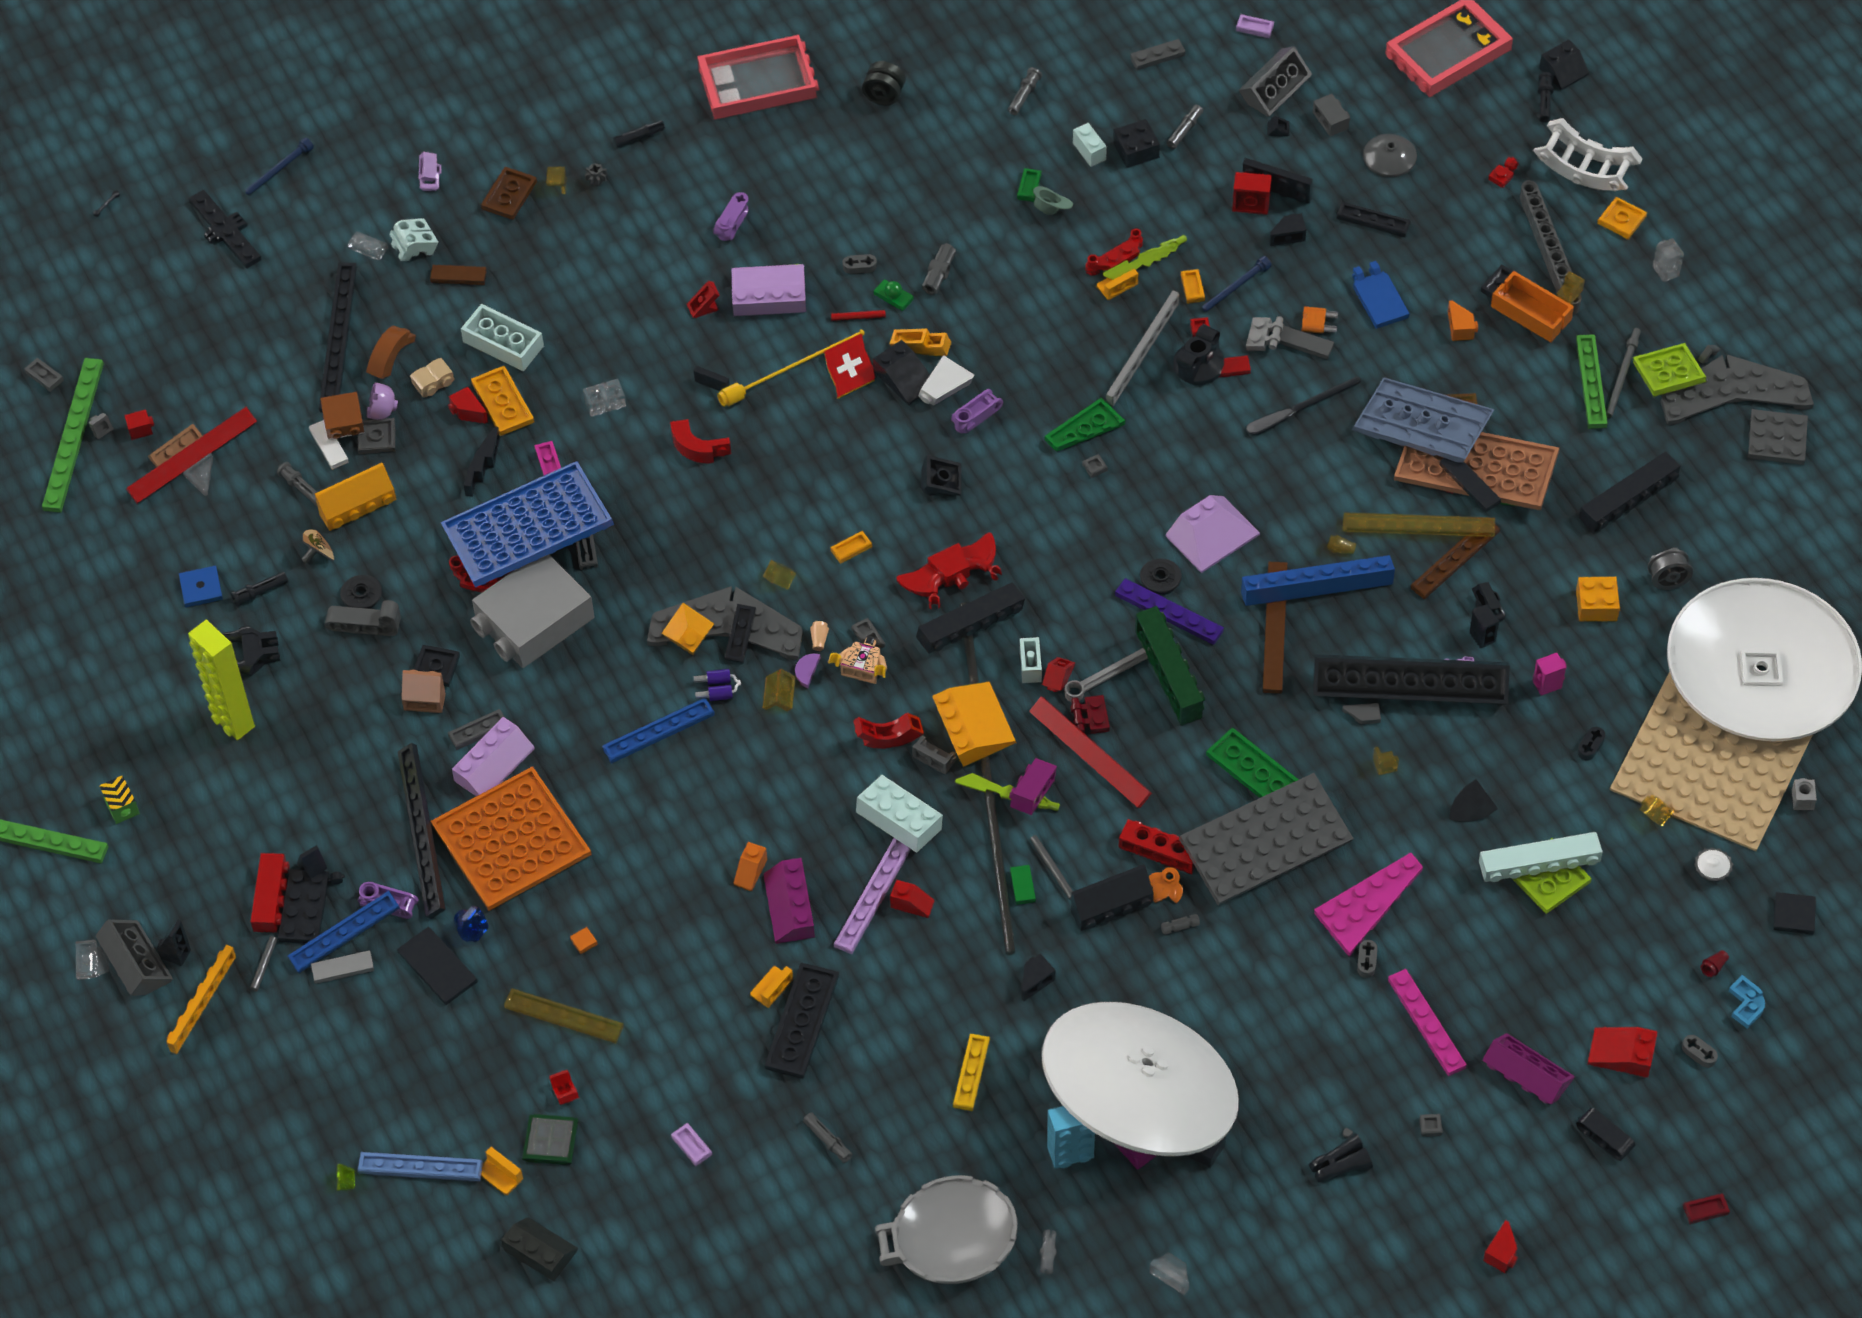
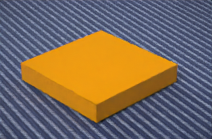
M1615 197L1600 216L1597 224L1629 240L1647 217V212Z

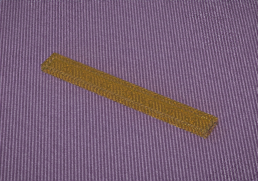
M1344 512L1343 531L1495 537V518Z

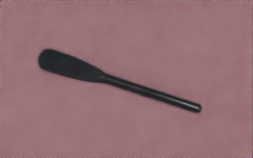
M1356 376L1291 408L1280 410L1255 420L1246 426V431L1249 434H1259L1279 424L1294 413L1360 383L1361 378Z

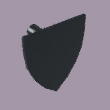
M1475 779L1460 790L1455 797L1449 819L1460 822L1475 821L1492 814L1498 808L1478 780Z

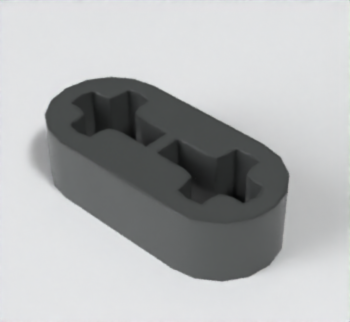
M870 254L852 255L843 259V270L848 274L870 273L877 268L876 257Z
M1372 940L1363 941L1359 947L1357 972L1364 978L1373 976L1376 969L1378 948L1377 944ZM1366 947H1369L1371 950L1370 956L1366 955ZM1365 962H1369L1368 970H1364Z
M1688 1035L1684 1038L1682 1050L1686 1055L1706 1068L1713 1067L1716 1064L1718 1054L1714 1048L1695 1035ZM1692 1043L1695 1044V1047H1694V1046H1692L1691 1048L1688 1047V1044H1692ZM1705 1056H1712L1711 1059H1704Z

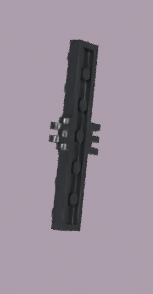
M204 189L189 197L192 206L210 225L208 231L204 234L209 243L223 241L246 269L262 260L261 255L240 232L248 226V223L244 221L238 212L227 217Z

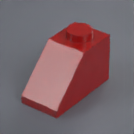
M469 387L449 396L450 404L448 407L453 415L456 414L460 420L484 424L488 422L486 410Z
M1056 657L1048 663L1042 685L1047 686V689L1053 692L1061 691L1069 680L1075 662Z
M896 880L890 895L891 908L929 918L935 902L932 897L915 884Z
M1505 1220L1485 1251L1483 1260L1506 1273L1509 1267L1513 1268L1518 1260V1257H1516L1517 1245L1510 1223Z

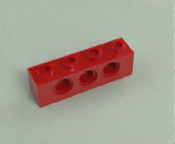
M1127 820L1119 837L1120 849L1189 874L1193 873L1195 865L1179 840V836L1162 832L1155 827H1148L1139 821Z

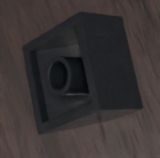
M1569 39L1541 54L1539 69L1543 73L1553 74V83L1560 90L1589 75L1580 50Z

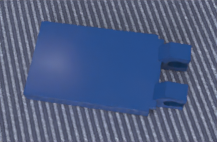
M1377 261L1369 263L1371 276L1364 277L1360 266L1353 268V288L1376 329L1409 318L1410 313L1388 274L1384 271L1381 272Z

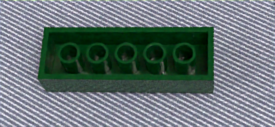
M1155 606L1136 613L1135 633L1182 726L1202 718L1205 697L1202 690L1199 691L1196 686L1197 680L1194 674L1191 675L1189 672L1188 661L1181 656V647L1179 643H1175L1171 627H1167L1163 611L1160 612L1158 607Z

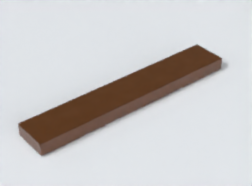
M1485 518L1413 582L1410 589L1423 599H1426L1500 532V528Z

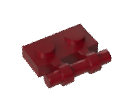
M1104 695L1085 697V704H1080L1079 698L1071 699V712L1075 718L1073 723L1083 733H1085L1084 728L1088 727L1091 734L1110 731ZM1082 713H1087L1088 719L1082 718Z

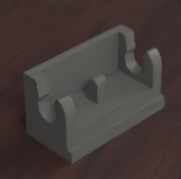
M921 736L912 747L913 758L946 775L957 760L956 753L952 751L949 754L928 743L925 740V736Z

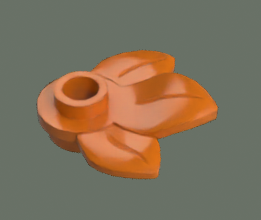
M1168 867L1162 872L1152 873L1149 876L1151 886L1153 887V901L1155 903L1164 900L1168 896L1175 903L1180 901L1183 888L1179 883V872L1175 868ZM1168 874L1173 875V878L1171 880H1168L1166 878Z

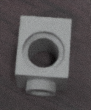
M1805 778L1794 780L1792 787L1794 810H1814L1817 800L1814 780Z

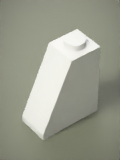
M943 355L921 388L918 396L923 402L934 406L970 385L974 374Z

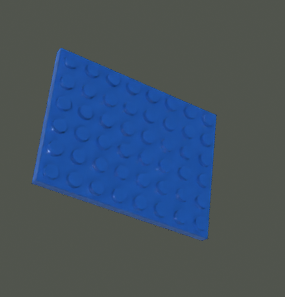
M576 461L442 521L441 525L476 588L495 578L502 577L506 573L519 569L528 563L537 561L548 554H552L559 549L570 546L581 539L588 538L592 534L605 530L614 525L579 463Z

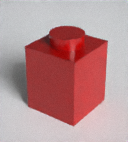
M146 409L124 415L131 440L153 434L151 427L155 425L152 416L147 415Z

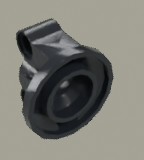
M1202 324L1196 336L1190 338L1176 352L1173 358L1174 371L1184 382L1194 385L1207 384L1220 376L1224 367V356L1219 349V331Z

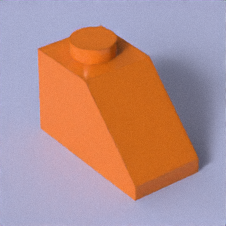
M1449 301L1448 318L1452 341L1474 340L1475 332H1478V322L1474 321L1473 314L1456 302Z
M751 842L747 843L739 860L734 886L749 891L753 890L767 862V850L765 847Z

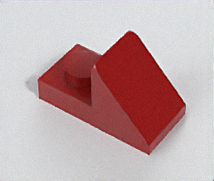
M707 281L686 304L693 318L719 310L715 300L720 294L714 282Z

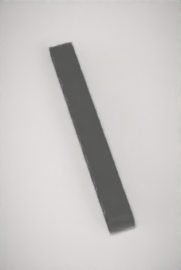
M1525 181L1521 186L1520 201L1557 295L1574 306L1573 315H1575L1580 310L1582 300L1580 291L1539 188L1534 181Z

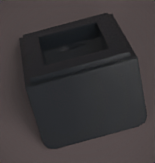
M1274 115L1267 123L1268 136H1289V121Z

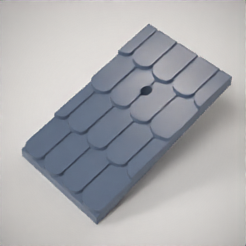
M1383 378L1352 430L1378 440L1381 438L1400 446H1408L1433 456L1438 455L1460 463L1465 461L1495 409Z

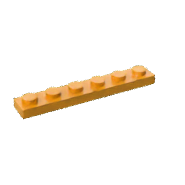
M226 945L223 951L221 950L218 953L215 964L208 969L207 977L203 983L199 984L196 995L193 999L189 1000L185 1013L178 1018L174 1031L168 1034L167 1045L170 1052L175 1054L179 1052L236 958L233 947Z

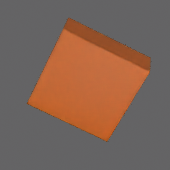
M587 927L570 936L571 942L580 954L598 945L597 940Z

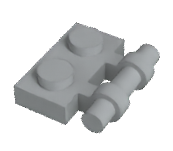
M1277 317L1273 323L1271 318H1253L1246 343L1247 351H1265L1266 345H1269L1270 349L1275 350L1280 342V332L1284 327L1283 318Z

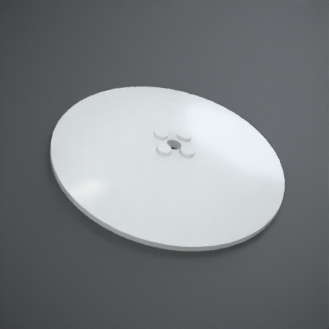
M1743 578L1712 586L1699 593L1682 608L1672 625L1668 638L1667 660L1669 671L1677 690L1684 700L1711 724L1732 734L1749 739L1788 741L1807 737L1822 731L1832 725L1847 711L1857 694L1861 681L1862 658L1860 648L1844 618L1817 595L1783 581L1764 578ZM1757 666H1764L1767 670L1761 671Z
M1091 1003L1079 1006L1063 1014L1051 1026L1045 1037L1042 1048V1065L1054 1095L1080 1123L1117 1145L1152 1155L1182 1156L1206 1150L1221 1141L1230 1131L1236 1119L1239 1102L1235 1080L1225 1061L1199 1034L1170 1016L1153 1009L1129 1003Z

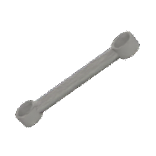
M1142 648L1081 682L1077 680L1069 681L1065 685V698L1070 702L1072 698H1079L1080 701L1084 696V692L1147 659L1145 650ZM1070 688H1078L1080 690L1078 695H1071L1068 692L1071 690Z

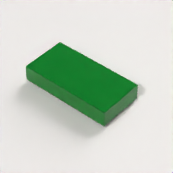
M1024 168L1017 194L1018 200L1035 201L1036 196L1033 190L1039 186L1042 171Z
M1030 865L1010 867L1016 905L1036 902Z

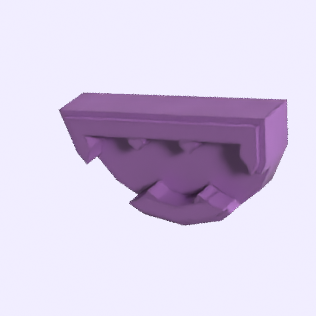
M820 654L805 655L796 664L795 676L800 684L806 688H809L820 660Z

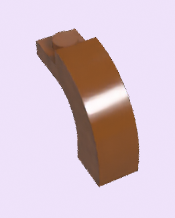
M394 325L388 328L373 349L366 373L381 379L390 376L397 354L405 345L415 342L416 335L410 333L408 329L399 328Z

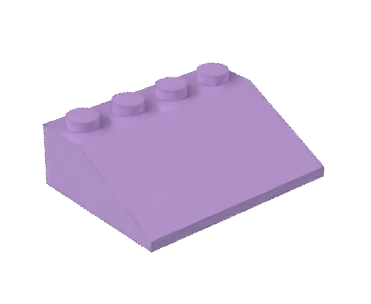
M804 264L732 268L734 316L806 312Z

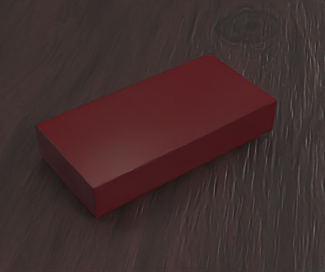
M1723 1193L1683 1203L1689 1224L1729 1215L1730 1213Z

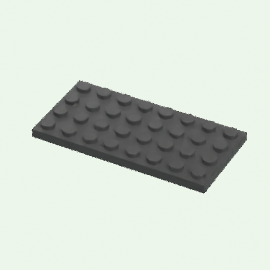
M1315 773L1179 837L1217 905L1346 845L1354 839Z

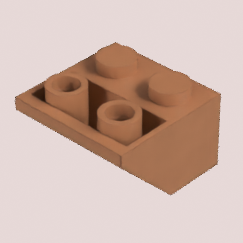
M403 670L402 704L404 710L442 713L446 694L442 674L435 671Z

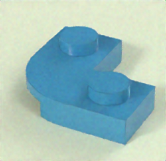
M1741 975L1729 987V992L1743 1002L1732 1013L1731 1017L1748 1029L1762 1015L1765 1008V1000L1762 990L1745 976Z

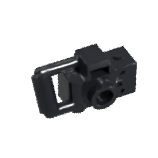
M1489 582L1480 583L1472 588L1477 607L1487 604L1493 612L1498 609L1499 613L1495 616L1499 621L1505 619L1506 614L1500 604L1501 599L1498 593L1492 590Z

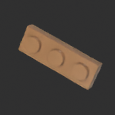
M192 424L148 457L158 467L201 438L202 434Z

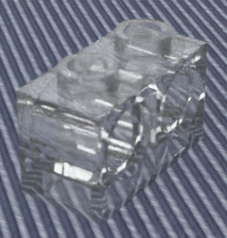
M1673 238L1661 241L1656 247L1653 268L1663 282L1680 275L1684 253Z
M618 379L583 389L584 400L590 416L601 415L626 406L625 395Z

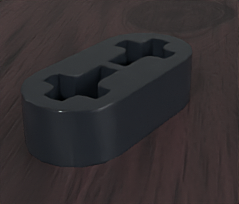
M1590 728L1579 744L1578 756L1582 760L1593 759L1605 739V732L1602 728ZM1599 735L1595 741L1592 740L1593 736ZM1588 746H1590V751L1585 753L1584 750H1586Z

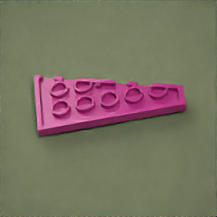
M1409 853L1314 909V914L1345 953L1350 956L1357 945L1364 940L1368 932L1388 912L1390 906L1399 899L1401 893L1421 873L1423 866L1412 853Z

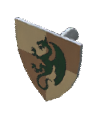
M306 530L302 534V543L306 544L309 549L302 557L303 562L308 563L316 552L334 561L332 549L317 530Z

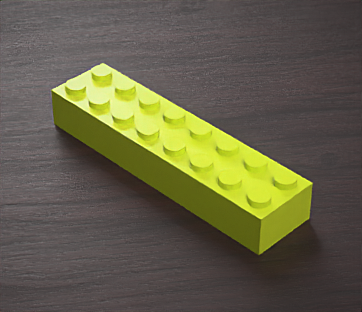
M206 619L188 633L189 645L193 649L192 655L197 662L195 666L200 673L198 676L203 683L201 686L206 693L205 698L209 703L208 709L212 713L211 719L216 725L220 724L229 737L233 736L238 741L255 727L232 643Z

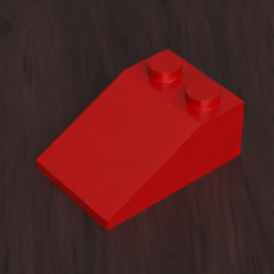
M1641 1027L1595 1028L1587 1065L1648 1078L1658 1031Z

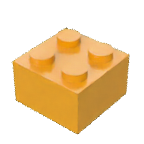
M1578 577L1576 596L1579 622L1617 621L1620 611L1617 577Z

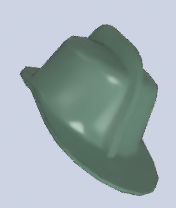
M1037 186L1033 190L1036 196L1034 206L1047 215L1055 214L1059 209H1070L1073 207V203L1069 199L1048 188Z

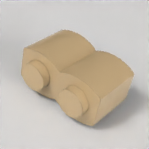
M442 358L432 361L426 367L420 368L410 375L412 384L423 398L434 395L438 389L448 387L454 381L453 372Z

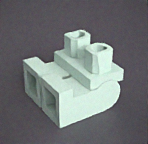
M424 218L400 220L394 225V230L390 231L391 245L394 249L400 251L398 257L401 261H410L411 257L418 256L419 252L433 255L438 244L436 237L430 231L431 229Z

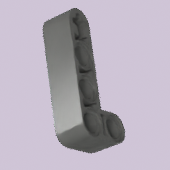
M390 600L383 601L380 610L331 606L328 608L325 627L328 630L338 632L395 636L398 633L401 614L398 604Z

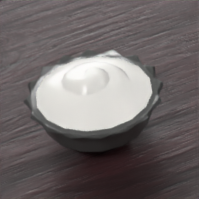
M1711 847L1710 849H1704L1695 857L1696 862L1694 865L1696 866V871L1708 881L1723 880L1733 871L1731 857L1720 848L1715 849Z

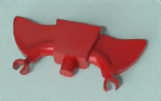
M988 532L977 542L968 546L961 547L957 543L928 557V564L919 570L898 575L896 580L908 591L920 596L929 597L930 609H932V604H937L938 608H940L939 586L943 584L945 587H950L956 584L959 589L966 588L969 584L967 578L970 576V570L980 569L985 572L989 571L991 578L997 581L998 577L996 574L1002 575L999 566H992L996 555L993 534Z

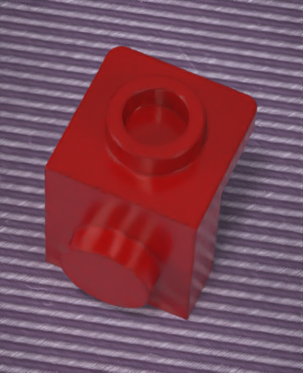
M568 1070L549 1076L553 1092L560 1105L579 1098Z

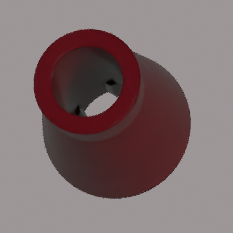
M1720 950L1718 953L1704 959L1701 964V971L1708 977L1717 976L1725 962L1729 959V955L1724 950Z

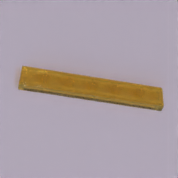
M513 988L504 1004L506 1009L613 1043H617L624 1024Z

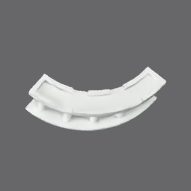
M1564 118L1549 121L1547 127L1553 133L1546 146L1534 148L1533 150L1547 166L1573 183L1609 191L1626 190L1628 186L1622 180L1626 170L1630 165H1638L1643 160L1634 147H1613L1612 149L1603 148V145L1590 139L1587 141L1578 136L1579 133ZM1558 139L1567 145L1561 158L1552 150ZM1573 150L1585 156L1579 168L1567 163ZM1592 159L1604 162L1598 174L1586 172ZM1611 165H1621L1616 175H1606Z

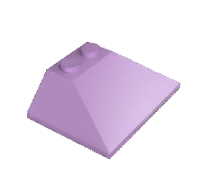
M1209 495L1183 512L1166 533L1168 540L1201 573L1260 535V532L1224 496Z

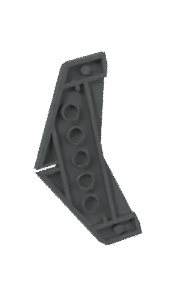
M1727 354L1725 360L1728 368H1726L1723 355L1701 368L1706 376L1705 383L1662 394L1661 405L1667 425L1684 422L1685 418L1725 403L1755 401L1791 405L1794 409L1802 410L1813 409L1814 405L1805 378Z
M731 586L683 602L714 623L706 637H730L737 604L756 607L749 643L778 652L780 656L787 659L799 660L803 636L801 626L741 589L735 587L733 601H730L732 594ZM682 603L657 611L652 615L647 638L648 646L667 645V642H672L661 633Z

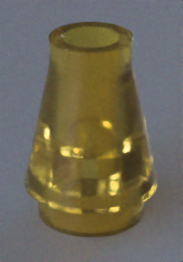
M1337 534L1335 536L1330 535L1327 550H1331L1332 553L1354 554L1356 543Z

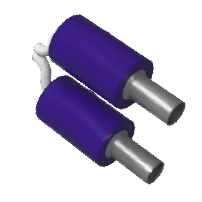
M729 669L706 671V675L693 676L694 683L708 682V685L731 683L730 677L734 678V681L737 683L734 690H732L731 685L708 687V691L695 692L696 699L709 698L710 701L733 699L732 693L736 692L738 686L741 685L740 680H737L735 675L730 674Z

